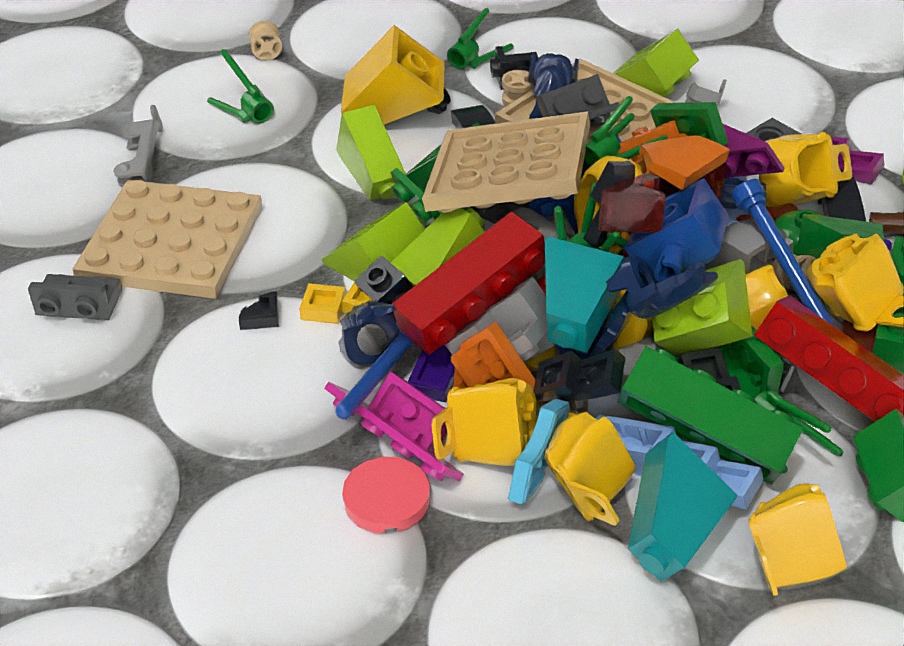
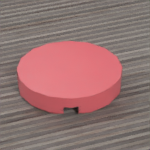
M379 457L363 462L354 468L344 481L342 497L347 516L358 527L373 533H385V529L397 528V532L409 529L419 522L429 509L430 483L425 472L415 463L399 457Z

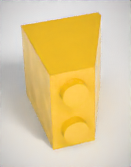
M393 25L345 75L341 114L375 104L383 124H387L438 105L444 100L445 62L397 26Z

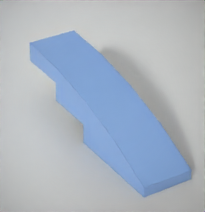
M601 414L596 418L599 420L604 416L614 425L636 466L633 474L640 477L642 476L647 451L672 432L676 434L675 428L672 426ZM683 441L738 495L731 506L746 510L764 481L761 467L720 460L716 446Z

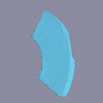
M555 398L540 408L532 436L524 451L516 459L508 495L509 501L522 505L530 499L545 476V472L539 469L544 470L548 466L544 459L545 450L548 448L558 425L567 419L570 409L569 402Z

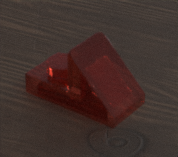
M645 173L602 190L598 229L613 232H660L663 226L666 195L658 191L660 177Z

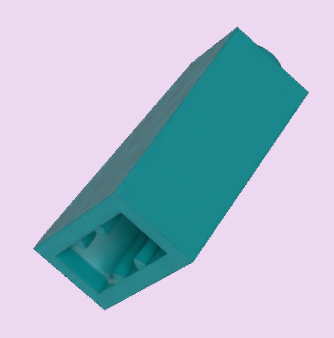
M550 236L547 237L545 240L548 342L558 344L564 348L588 352L621 292L611 293L606 281L620 268L624 256Z
M674 432L651 447L645 455L628 550L639 560L641 566L653 574L660 582L687 566L738 497Z

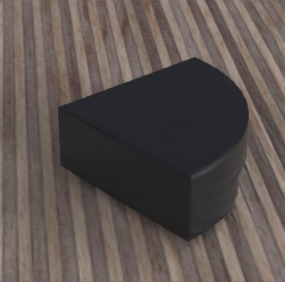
M277 291L258 296L259 301L253 303L248 308L245 306L241 310L239 315L240 330L279 327Z

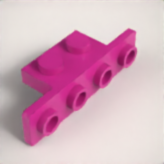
M390 372L371 403L368 405L363 401L351 415L354 416L357 412L364 417L361 425L377 436L383 437L384 433L394 439L390 446L410 459L416 455L424 462L420 468L437 480L443 481L444 477L447 476L460 481L464 473L445 459L439 460L435 457L432 419L443 411L445 407L399 375ZM329 381L324 388L336 397L333 401L335 406L349 392V390ZM444 422L441 427V442L447 434Z

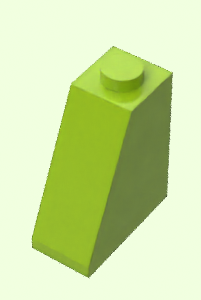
M375 104L342 113L336 148L339 157L369 201L380 197L382 199L394 197L395 193L392 190V186L395 182L390 172L396 168L405 175L406 172Z
M470 207L467 210L458 208L452 212L441 213L391 264L400 270L414 287L485 232L482 228L485 222Z

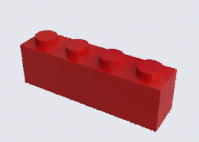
M510 212L392 303L396 307L393 313L399 330L428 355H431L439 347L449 343L468 324L479 319L487 309L502 297L508 296L516 286L531 274L538 272L545 264L544 235L516 214Z
M790 295L776 301L754 336L873 421H878L895 409L904 414V375Z

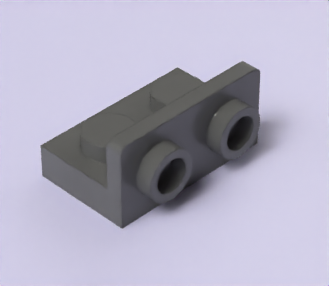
M598 74L536 97L543 117L588 111L589 120L592 122L593 127L605 123L610 117V113L614 112L620 105L619 102L609 103Z
M47 274L43 282H31L28 292L35 315L110 320L122 292L120 279Z

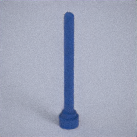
M750 179L738 185L731 192L733 201L739 210H744L746 214H751L803 305L835 327L765 207L767 193L758 179Z
M402 332L396 337L336 406L335 413L338 418L348 419L412 345L413 341Z

